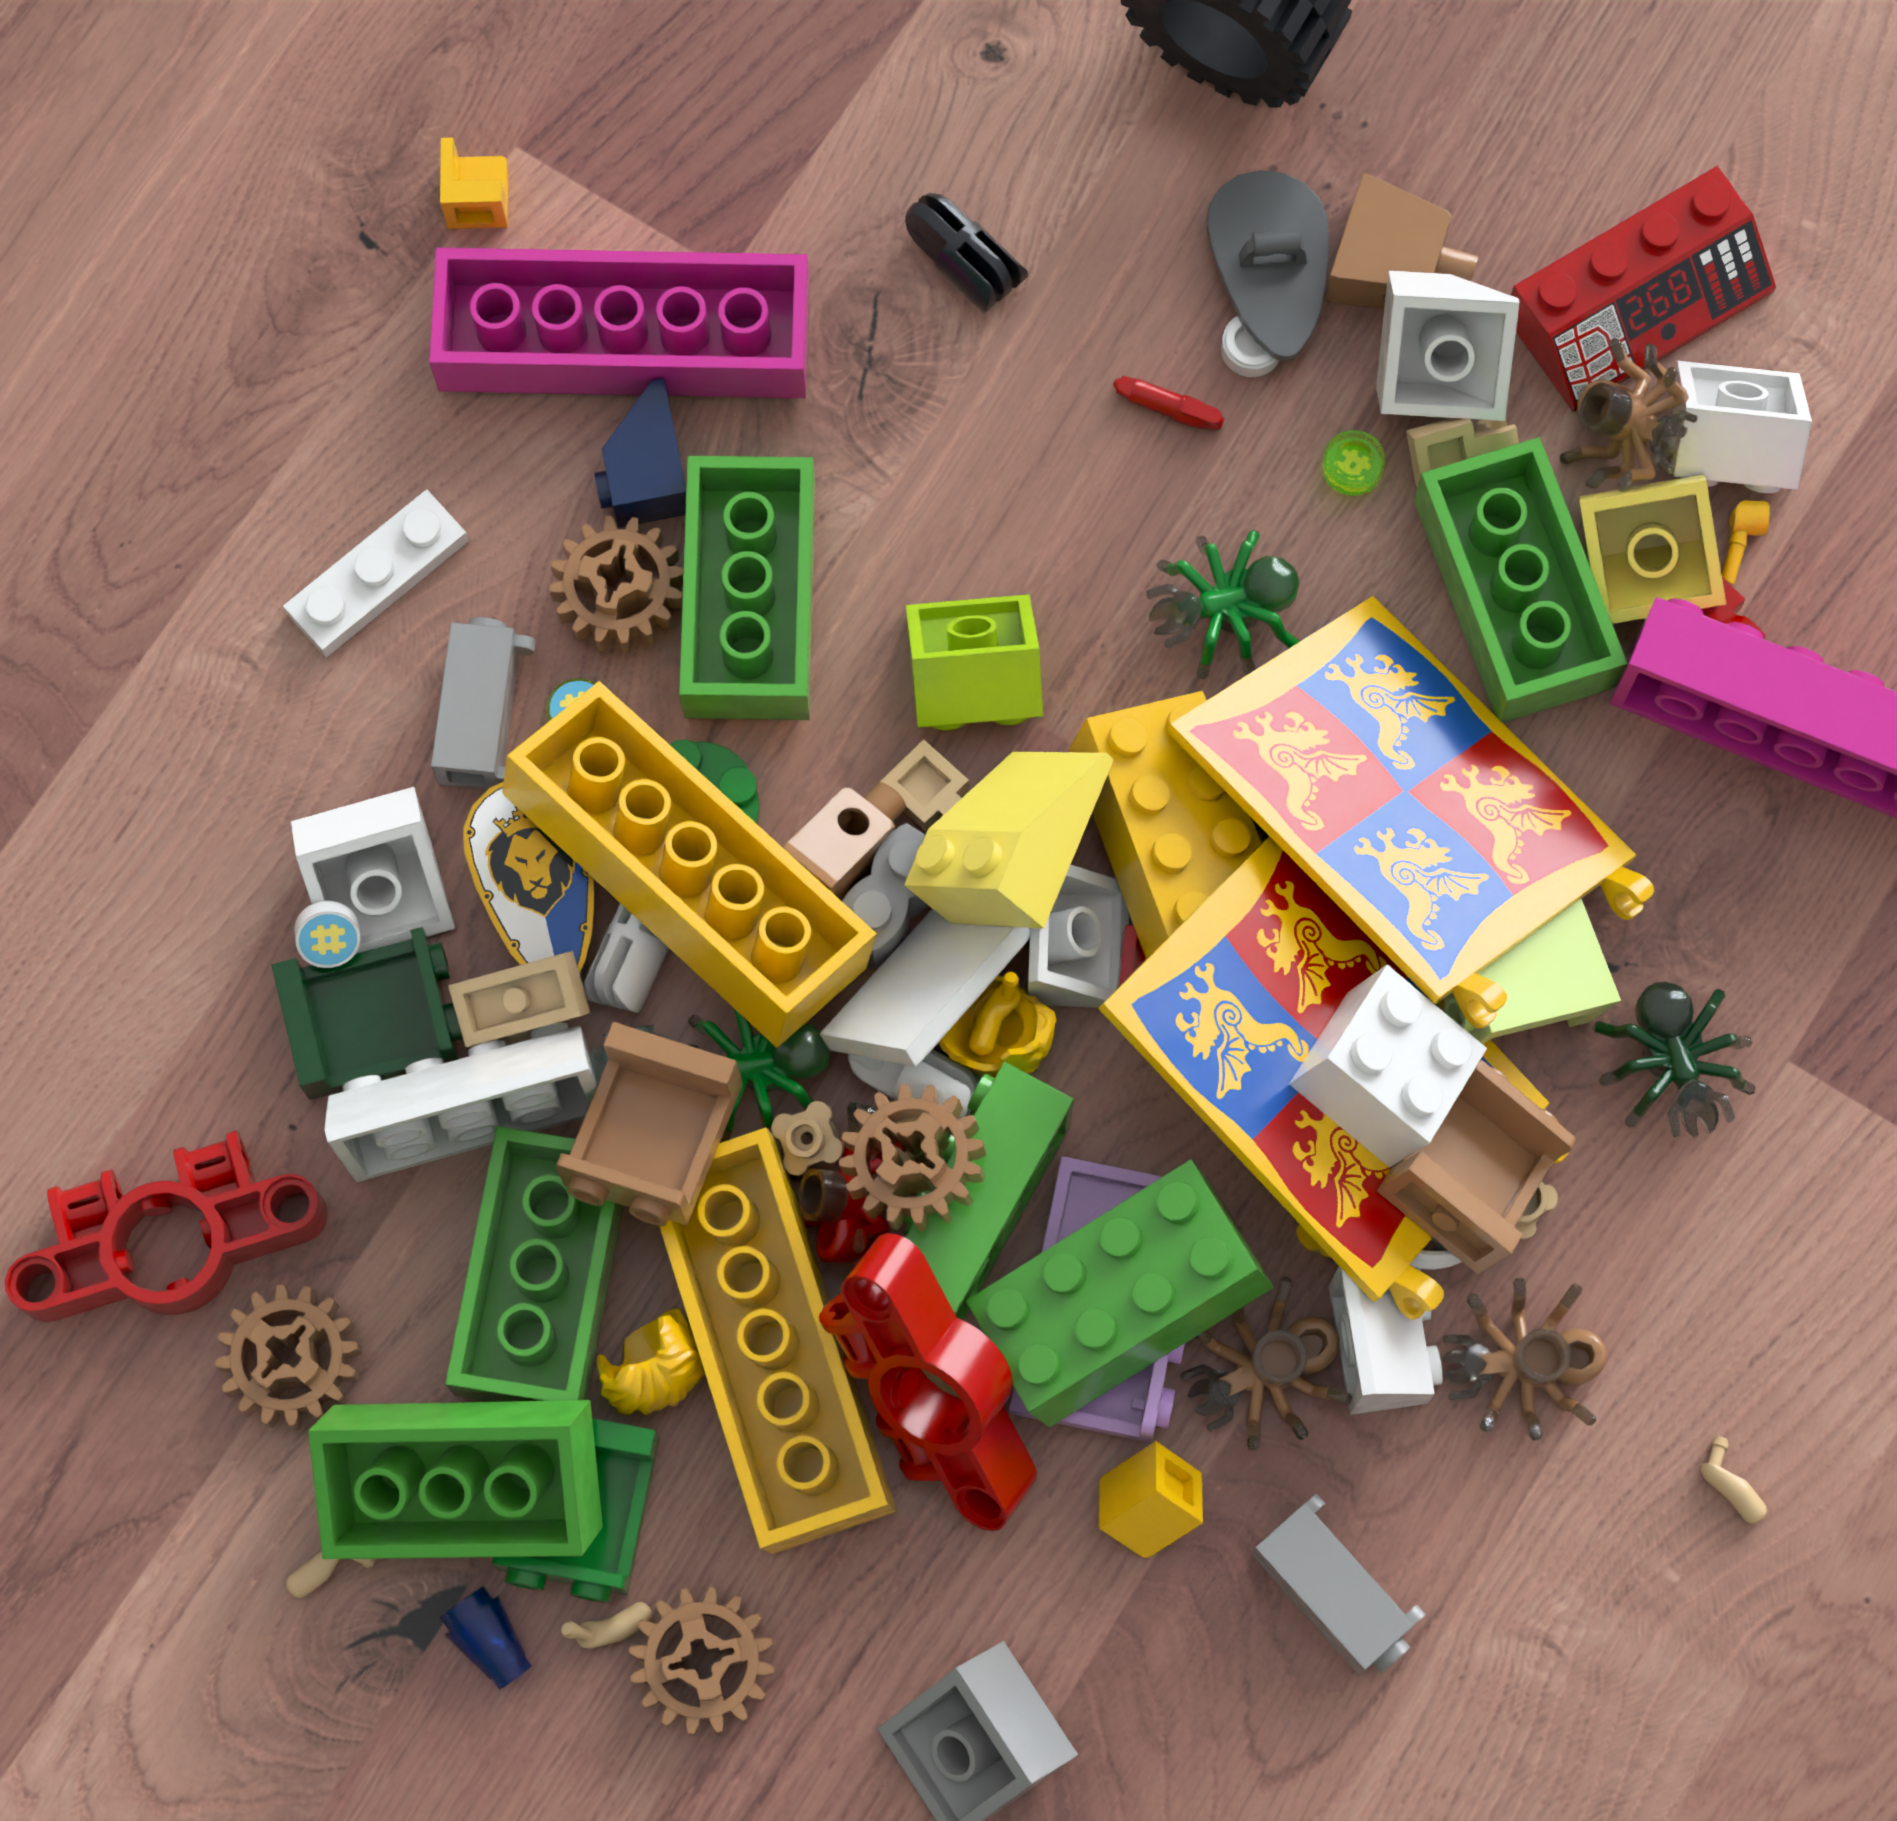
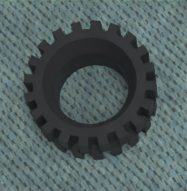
M1120 0L1122 6L1129 8L1125 14L1129 23L1132 26L1144 28L1139 35L1140 38L1149 47L1159 46L1164 51L1160 57L1169 65L1174 67L1179 63L1189 70L1186 77L1200 84L1204 79L1215 85L1216 92L1228 98L1235 92L1240 95L1243 103L1257 106L1262 98L1269 108H1280L1284 101L1291 106L1298 103L1301 96L1304 97L1352 14V10L1348 8L1351 0Z

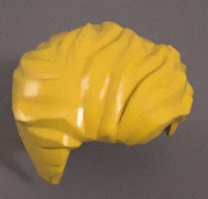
M997 976L939 1041L941 1049L949 1055L950 1059L981 1077L986 1073L995 1078L1004 1062L1025 1073L1034 1072L1035 1069L1039 1068L1040 1062L1048 1055L1054 1037L1055 1023L1057 1021L1055 1012L1039 1002L1036 996L1028 995L1024 989L1020 988L1018 983L1017 987L1021 992V1001L1002 1021L993 1051L987 1055H979L970 1049L969 1039L976 1016L993 991L1002 985L1003 976Z
M679 1308L666 1311L655 1320L627 1336L623 1343V1358L620 1366L611 1365L604 1355L599 1354L596 1358L600 1375L599 1380L603 1386L600 1394L609 1401L611 1406L616 1408L618 1413L623 1415H630L634 1411H640L643 1415H648L655 1410L661 1411L667 1405L675 1407L686 1398L687 1394L705 1375L692 1329Z

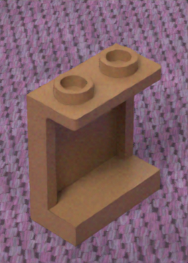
M613 1022L603 1045L608 1057L607 1064L570 1155L560 1154L556 1164L557 1171L563 1185L568 1187L567 1192L582 1202L603 1206L605 1201L608 1200L630 1207V1214L649 1224L665 1226L667 1221L670 1220L687 1226L743 1085L737 1061Z
M1480 1059L1431 1142L1393 1165L1377 1192L1475 1273L1480 1274L1513 1253L1523 1236L1515 1228V1225L1552 1163L1571 1151L1576 1138L1559 1124L1553 1114L1538 1107L1515 1088L1502 1072L1490 1067Z

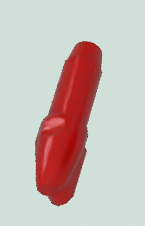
M1127 376L1117 378L1113 382L1116 393L1130 402L1174 418V421L1184 425L1215 430L1221 429L1225 419L1222 417L1219 409L1184 394L1182 396L1144 380Z

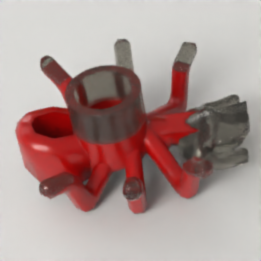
M849 1102L847 1107V1132H860L861 1126L853 1113L858 1108L872 1115L875 1111L870 1105ZM806 1132L805 1134L813 1140V1135L810 1132ZM844 1145V1153L841 1158L853 1155L854 1152ZM875 1145L872 1149L871 1157H876L877 1159L870 1161L871 1174L876 1173L877 1168L883 1162L882 1154ZM812 1168L804 1175L790 1174L789 1177L792 1180L800 1182L798 1207L806 1229L820 1226L817 1232L815 1250L819 1259L823 1262L852 1264L863 1257L873 1244L875 1237L886 1234L890 1230L888 1222L881 1215L874 1219L867 1216L863 1209L867 1196L853 1200L846 1185L856 1176L844 1175L841 1168L840 1171Z

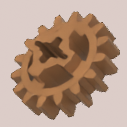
M612 516L605 517L604 531L596 533L587 523L581 525L584 541L577 544L565 538L562 546L568 561L552 560L551 563L553 576L560 580L549 585L552 601L562 602L556 608L561 624H565L575 620L572 631L574 638L579 642L587 638L590 633L595 634V643L598 651L604 652L609 645L610 639H617L623 653L630 652L631 638L640 636L649 646L655 643L652 627L657 624L662 628L671 630L674 624L668 608H682L683 592L676 589V587L683 585L684 567L674 566L679 560L677 548L673 544L660 549L663 542L661 530L655 527L644 536L640 533L639 520L635 517L629 520L625 529H617ZM640 555L647 558L653 564L659 574V579L653 577V572L641 569ZM625 570L628 583H620L617 591H613L610 599L607 586H615L619 578L623 577ZM577 590L582 591L584 597L595 600V614L586 609L580 602Z
M900 1084L899 1100L890 1103L887 1097L879 1091L874 1094L875 1103L878 1107L876 1112L871 1115L857 1108L853 1113L861 1126V1130L859 1133L843 1132L841 1139L845 1147L854 1152V1154L839 1159V1166L844 1175L856 1176L846 1187L853 1200L867 1196L863 1209L868 1217L874 1219L884 1210H887V1222L891 1229L894 1230L900 1228L905 1216L912 1217L920 1232L926 1231L927 1215L936 1212L939 1218L946 1224L952 1221L948 1205L954 1200L960 1204L970 1206L973 1200L965 1187L966 1183H981L985 1178L982 1168L973 1163L972 1160L986 1156L987 1152L983 1140L969 1139L980 1128L973 1115L958 1119L963 1107L956 1096L953 1095L942 1105H939V1095L935 1086L928 1085L923 1091L921 1098H914L908 1085ZM918 1118L913 1122L895 1124L905 1119ZM951 1135L956 1143V1160L953 1170L943 1160V1152L950 1145L948 1138ZM874 1145L879 1148L883 1158V1162L876 1170L878 1176L875 1180H873L870 1169V1158ZM895 1146L903 1152L908 1150L915 1155L923 1151L931 1169L922 1162L918 1164L915 1161L908 1160L903 1163ZM932 1191L918 1197H907L910 1193Z
M280 1284L276 1287L275 1301L268 1303L256 1291L251 1294L254 1311L249 1315L237 1309L231 1311L230 1315L239 1327L236 1333H219L217 1339L230 1349V1355L216 1359L215 1367L221 1372L233 1374V1377L228 1379L221 1388L229 1397L238 1396L242 1393L245 1394L237 1408L245 1416L249 1417L261 1407V1423L266 1427L273 1429L281 1414L285 1415L288 1425L293 1430H298L302 1424V1413L309 1411L319 1420L326 1413L323 1403L328 1399L341 1405L346 1403L347 1399L338 1387L342 1380L348 1382L358 1381L360 1375L352 1367L346 1365L347 1359L361 1355L362 1348L357 1342L344 1341V1337L349 1335L355 1328L349 1317L332 1321L339 1308L335 1300L328 1297L318 1306H315L316 1292L311 1287L304 1286L298 1298L292 1299L289 1289L284 1284ZM298 1315L290 1325L271 1327L267 1324L282 1316ZM326 1334L331 1346V1360L327 1372L320 1366L319 1348L326 1341L324 1338ZM250 1343L256 1346L258 1363L251 1373V1380L247 1371L246 1360ZM283 1346L289 1350H295L301 1357L299 1364L294 1368L288 1364H282L276 1356ZM307 1387L311 1390L297 1398H274L275 1396L279 1398L286 1389Z
M708 1587L704 1601L694 1603L691 1593L685 1588L680 1591V1607L673 1610L663 1600L655 1603L658 1613L662 1618L657 1625L640 1620L637 1626L649 1639L646 1645L631 1646L629 1655L638 1660H643L644 1669L636 1671L630 1675L632 1684L642 1685L649 1683L651 1691L645 1695L641 1703L645 1709H648L661 1702L666 1707L661 1723L666 1727H669L680 1715L686 1718L688 1735H695L699 1728L700 1720L708 1719L716 1734L723 1732V1715L731 1712L735 1718L744 1722L748 1719L742 1702L747 1697L761 1702L765 1699L766 1694L755 1684L757 1676L766 1677L774 1673V1666L759 1661V1653L773 1647L772 1638L761 1637L755 1639L752 1632L758 1627L762 1617L759 1613H756L743 1620L738 1615L742 1603L741 1597L735 1595L724 1607L717 1604L716 1587ZM703 1616L715 1617L728 1623L737 1631L740 1638L722 1640L706 1630ZM680 1622L683 1638L672 1655L657 1659L662 1639L674 1625ZM697 1643H704L708 1653L719 1652L721 1655L733 1652L732 1655L721 1657V1661L712 1665V1676L707 1679H699L695 1669L684 1670V1668L670 1670L672 1667L683 1665V1661L690 1659L693 1653L691 1646ZM747 1662V1669L742 1683L729 1698L724 1700L720 1685L729 1669ZM681 1681L697 1691L701 1707L687 1705L678 1701L666 1691L663 1685Z

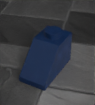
M664 378L651 380L603 446L602 452L606 470L594 472L601 509L614 508L618 528L626 527L632 517L638 518L639 524L686 515V485Z

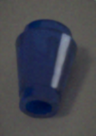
M484 1585L440 1616V1619L449 1630L444 1636L490 1680L492 1679L499 1690L532 1667L525 1656L526 1653L499 1595L492 1598Z

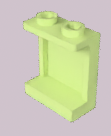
M1582 899L1478 973V975L1496 982L1507 994L1505 1005L1496 1011L1497 1016L1489 1025L1481 1029L1472 1026L1462 1014L1453 993H1450L1443 999L1445 1003L1444 1013L1481 1044L1495 1037L1567 1020L1569 1027L1589 1023L1621 1001Z

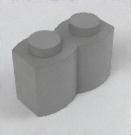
M908 823L896 828L884 840L873 859L871 875L855 884L842 901L877 933L867 966L874 970H877L906 939L910 919L923 912L929 906L904 886L916 858V853L925 837V834Z

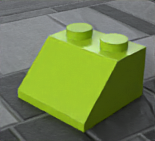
M1029 594L906 605L918 728L932 727L937 730L947 731L961 728L966 723L994 721L1002 725H1015L1026 721L1028 718L1044 717L1040 649Z

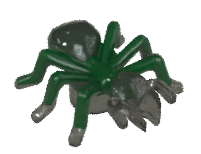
M1667 981L1655 982L1647 986L1637 1000L1635 1017L1640 1027L1631 1023L1621 1026L1601 1021L1594 1023L1592 1027L1594 1033L1614 1039L1629 1037L1643 1044L1642 1058L1632 1059L1619 1068L1602 1074L1599 1078L1600 1085L1606 1087L1643 1070H1649L1653 1075L1659 1077L1625 1118V1124L1629 1128L1636 1126L1672 1081L1678 1089L1673 1100L1674 1104L1667 1112L1673 1137H1678L1681 1134L1678 1112L1681 1113L1682 1123L1686 1131L1693 1138L1698 1136L1697 1118L1703 1123L1707 1134H1711L1715 1130L1719 1119V1111L1715 1102L1720 1103L1727 1122L1735 1120V1114L1729 1097L1726 1094L1713 1091L1707 1083L1699 1081L1700 1075L1721 1077L1729 1080L1733 1088L1747 1095L1755 1093V1085L1745 1080L1737 1068L1697 1061L1701 1056L1730 1047L1738 1050L1749 1048L1753 1043L1750 1036L1738 1037L1733 1033L1702 1042L1701 1033L1725 998V991L1720 988L1714 990L1693 1023L1694 1009L1692 999L1688 993L1679 985Z

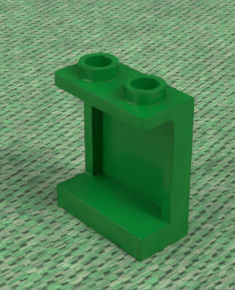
M592 1418L603 1528L583 1556L493 1557L492 1565L498 1571L507 1572L506 1584L544 1591L546 1580L572 1585L570 1596L601 1603L610 1602L611 1592L628 1595L660 1441L656 1430Z

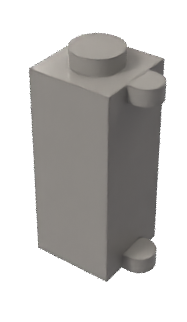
M476 617L470 619L469 624L451 622L431 768L439 785L488 790L490 787L504 782V766L519 655L534 654L536 640L530 636L515 634L514 628H507L506 624L499 620Z
M1316 1494L1256 1546L1251 1555L1358 1675L1364 1672L1371 1664L1382 1674L1410 1648L1402 1636L1426 1614L1418 1605L1414 1606L1407 1614L1397 1606L1316 1516V1513L1326 1504Z

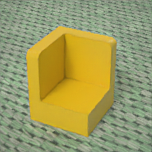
M441 138L440 204L447 229L508 228V163L504 156L458 157L454 138Z
M1157 1441L1104 1474L1099 1481V1529L1143 1558L1151 1557L1203 1524L1202 1472Z

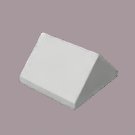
M1070 865L1045 928H1030L1028 995L1036 996L1039 1002L1046 1006L1099 1008L1116 991L1122 933L1125 925H1129V911L1117 879Z

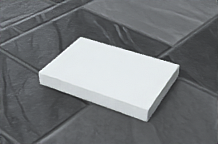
M932 909L821 1031L820 1036L830 1051L917 1067L1030 939V929L1024 927L952 924Z

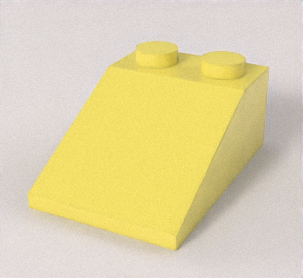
M1012 752L927 830L904 886L952 924L1044 929L1114 759L1107 753Z

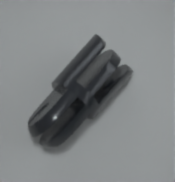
M928 193L919 198L918 202L913 203L906 211V228L914 242L935 262L934 266L984 314L995 305V302L1001 301L1012 291V288L1019 286L1028 277V271L978 222L970 220L945 196Z

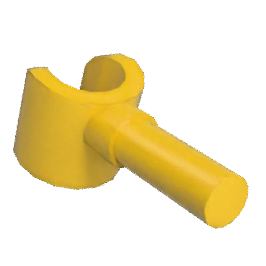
M1743 500L1730 514V546L1721 574L1731 586H1734L1747 544V535L1766 536L1770 506L1766 501Z

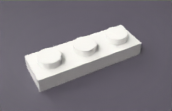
M426 489L284 604L285 612L327 658L468 543L467 532Z

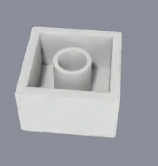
M1386 965L1346 994L1289 1085L1390 1168L1431 1142L1487 1048L1390 966Z

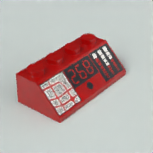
M1717 165L1517 283L1513 287L1511 296L1518 298L1520 302L1516 333L1572 412L1578 409L1579 396L1591 382L1608 380L1620 384L1631 378L1617 365L1613 346L1617 343L1622 342L1628 359L1644 370L1652 365V361L1661 360L1775 291L1776 284L1754 215Z

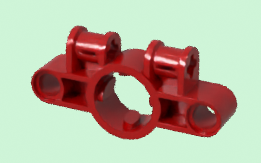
M235 1130L227 1133L226 1140L190 1152L185 1147L174 1149V1161L180 1183L174 1181L150 1182L134 1188L123 1196L118 1179L113 1170L110 1169L101 1172L100 1180L64 1191L59 1186L47 1189L49 1208L59 1244L26 1254L17 1259L10 1266L6 1274L5 1291L14 1305L31 1318L42 1322L57 1321L127 1298L143 1309L157 1314L178 1315L192 1312L212 1301L221 1292L229 1280L234 1265L300 1245L316 1238L325 1227L328 1218L327 1205L313 1184L303 1176L284 1174L255 1183L244 1143L239 1132ZM293 1195H303L309 1198V1207L302 1219L292 1223H285L279 1220L281 1204L287 1198ZM172 1206H184L200 1211L206 1219L200 1220L199 1225L210 1252L205 1266L191 1281L187 1278L176 1280L166 1287V1291L154 1292L135 1286L128 1274L135 1270L134 1261L126 1245L131 1231L145 1216H161L174 1212ZM41 1274H53L55 1277V1287L51 1295L41 1302H30L28 1299V1288L34 1278Z
M886 1233L879 1235L843 1281L841 1294L830 1300L823 1307L819 1315V1321L827 1333L835 1335L845 1353L843 1364L847 1373L854 1378H869V1393L878 1411L876 1426L883 1436L891 1437L901 1456L899 1468L908 1480L942 1481L956 1509L963 1518L982 1530H1000L1006 1525L1037 1477L1035 1465L1004 1408V1404L1009 1399L1013 1388L1010 1367L999 1348L984 1333L956 1317L920 1249L909 1239L898 1234ZM921 1369L938 1376L953 1388L960 1398L940 1389L926 1377Z

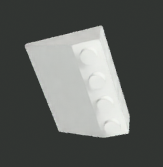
M554 1023L532 1031L530 1033V1040L506 1046V1042L503 1040L484 1042L468 1050L469 1057L444 1063L442 1058H428L408 1065L405 1068V1075L381 1081V1077L378 1075L364 1076L348 1081L343 1085L344 1092L328 1096L324 1128L327 1142L354 1180L360 1182L492 1145L496 1126L538 1132L584 1119L598 1082L581 1025L569 1028L567 1023Z

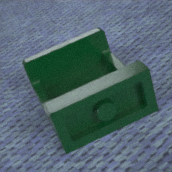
M423 927L410 930L412 936L410 940L356 953L348 962L337 967L321 968L310 965L302 968L297 958L271 964L299 1085L309 1100L343 1092V1085L359 1077L378 1075L381 1077V1081L405 1075V1068L420 1060L442 1058L444 1063L459 1059L455 1041L463 1040L453 1002L445 1004L440 981L451 979L442 942L430 943Z

